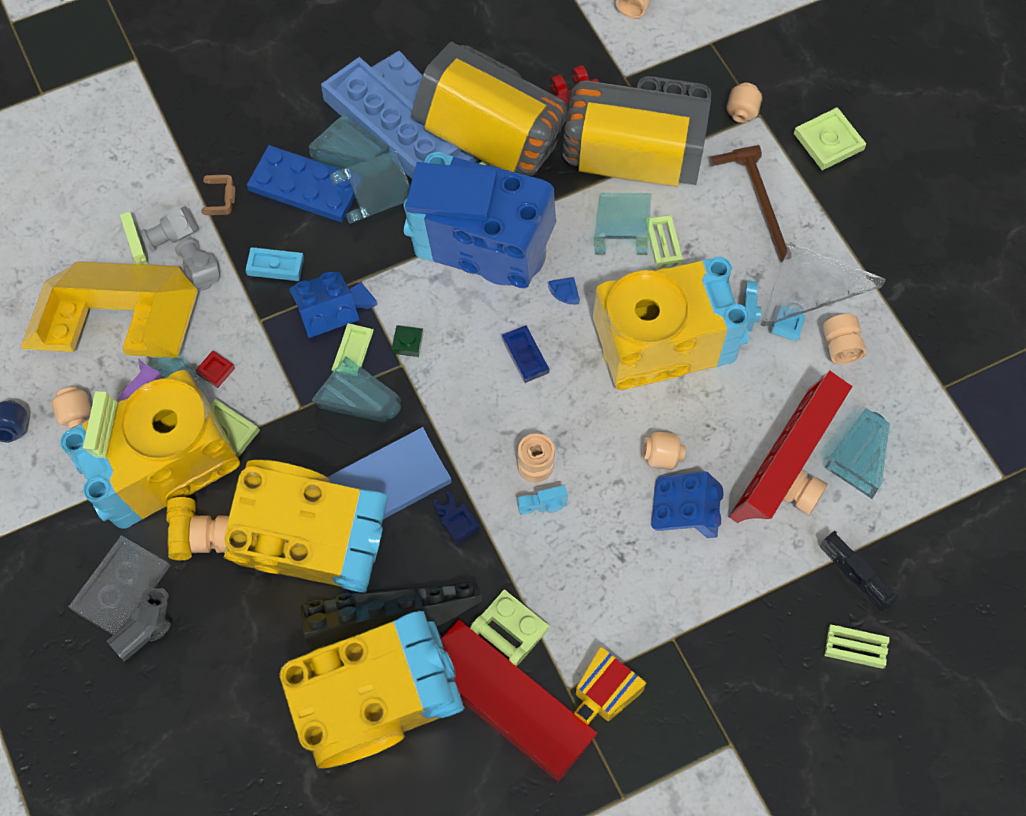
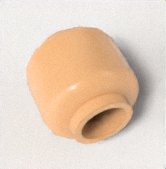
M741 83L732 88L726 107L728 114L740 123L753 120L759 113L762 94L755 85L750 83Z
M74 386L56 392V397L51 402L56 421L59 425L69 426V429H72L90 417L91 405L85 391L78 390V387Z
M656 431L650 437L645 438L643 459L647 460L648 465L652 468L673 470L679 461H684L686 446L681 445L680 437L677 434Z

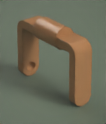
M230 175L204 176V182L207 184L227 183V186L225 187V206L203 207L201 213L203 215L230 214L232 212V204L235 202L236 190L233 186L232 177Z

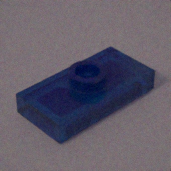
M527 325L502 335V341L524 383L549 374L550 369Z

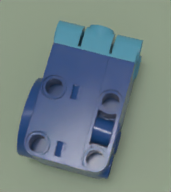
M441 152L429 154L424 163L497 170V180L488 221L410 213L406 211V199L404 209L407 219L404 225V234L411 237L416 256L457 268L470 274L481 275L484 279L494 284L513 285L518 288L529 287L532 277L544 265L546 245L557 222L554 187L547 181L498 167L482 165Z

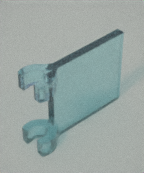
M395 150L354 166L338 170L330 175L333 185L349 180L360 208L345 214L349 224L404 203L408 198L410 185Z
M600 193L596 234L594 235L595 255H606L607 239H636L637 255H648L651 193Z

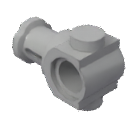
M184 206L162 217L159 225L149 230L143 229L140 232L146 245L153 252L158 245L168 240L171 242L178 241L199 229L187 207Z
M191 237L181 239L175 246V251L178 256L183 258L186 277L196 289H209L211 284L218 282L217 262L210 252L206 253L199 250V244L196 239Z

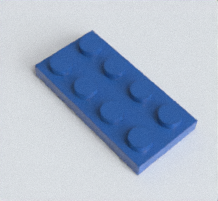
M269 145L252 174L247 188L250 192L342 223L363 180L362 176Z

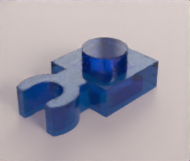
M447 491L445 495L449 503L441 505L435 499L433 500V505L439 514L445 515L440 518V523L457 545L480 530V524L464 503L456 507L454 495Z

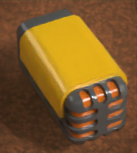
M450 42L427 66L420 82L411 118L425 124L426 131L494 167L532 176L555 149L569 108L562 99L522 79L521 75L510 67L469 46Z
M652 76L641 78L637 88L580 81L575 84L571 92L569 110L564 127V160L571 166L579 167V172L675 187H678V183L696 185L706 137L711 90L706 85Z

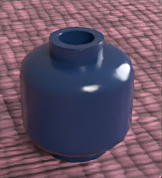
M12 400L0 402V442L4 443L20 439L25 433L28 421L27 410Z

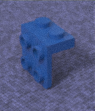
M326 272L319 278L310 281H300L290 288V293L300 312L308 338L342 327L348 323L359 321L351 291L340 272Z
M709 472L661 476L657 478L651 522L652 528L656 531L696 528L706 538H717L718 527L721 525L720 501L724 496L722 485Z

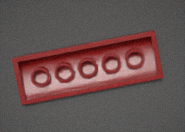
M829 370L807 390L730 513L729 518L736 523L747 519H772L852 389V385Z
M458 620L441 638L443 649L447 651L456 674L454 682H456L462 702L559 782L594 740L597 732L468 626Z

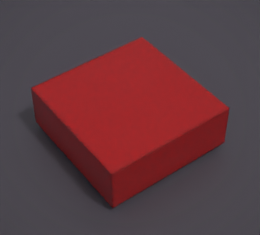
M212 350L195 371L204 380L219 388L234 371L235 366Z

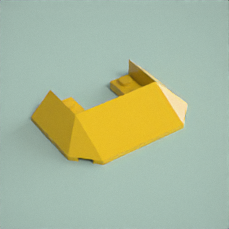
M77 261L44 282L22 340L21 348L74 352L89 308L133 310L134 314L122 347L125 355L178 358L198 291L178 266Z

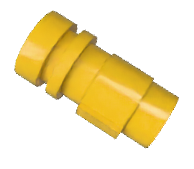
M186 497L172 498L167 501L168 514L166 520L169 523L168 557L173 560H187L192 557L189 535L191 518L196 513V501Z

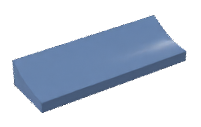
M360 57L321 84L324 101L411 179L413 178L416 162H425L429 154L441 152L456 157L461 153V149L426 131L425 124L411 118L414 104Z
M423 427L327 477L332 484L360 490L376 491L387 495L388 500L383 519L452 483L450 475L438 457Z

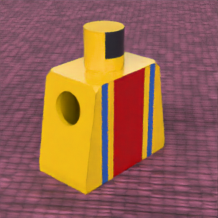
M600 647L577 686L576 696L583 702L574 714L587 725L597 713L605 720L610 721L644 691L646 682L603 647Z

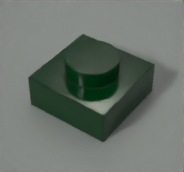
M396 325L392 354L419 357L423 329Z

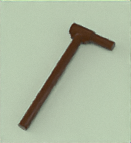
M754 145L734 149L733 152L710 156L709 162L711 166L731 162L742 166L746 165L780 261L785 263L791 260L756 164L762 157L760 146Z

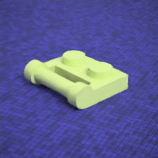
M504 589L486 611L474 621L470 629L477 635L481 634L507 655L510 662L518 666L549 630V625ZM493 620L522 645L518 648L514 647L488 624Z

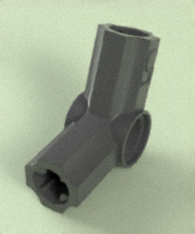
M150 587L143 591L141 606L132 614L131 621L107 640L108 644L124 662L148 641H156L169 630L171 623L165 617L169 594L163 588Z

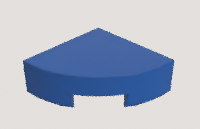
M574 277L548 281L549 291L557 300L566 304H579L580 299Z
M362 282L349 289L355 307L369 309L377 305V300Z

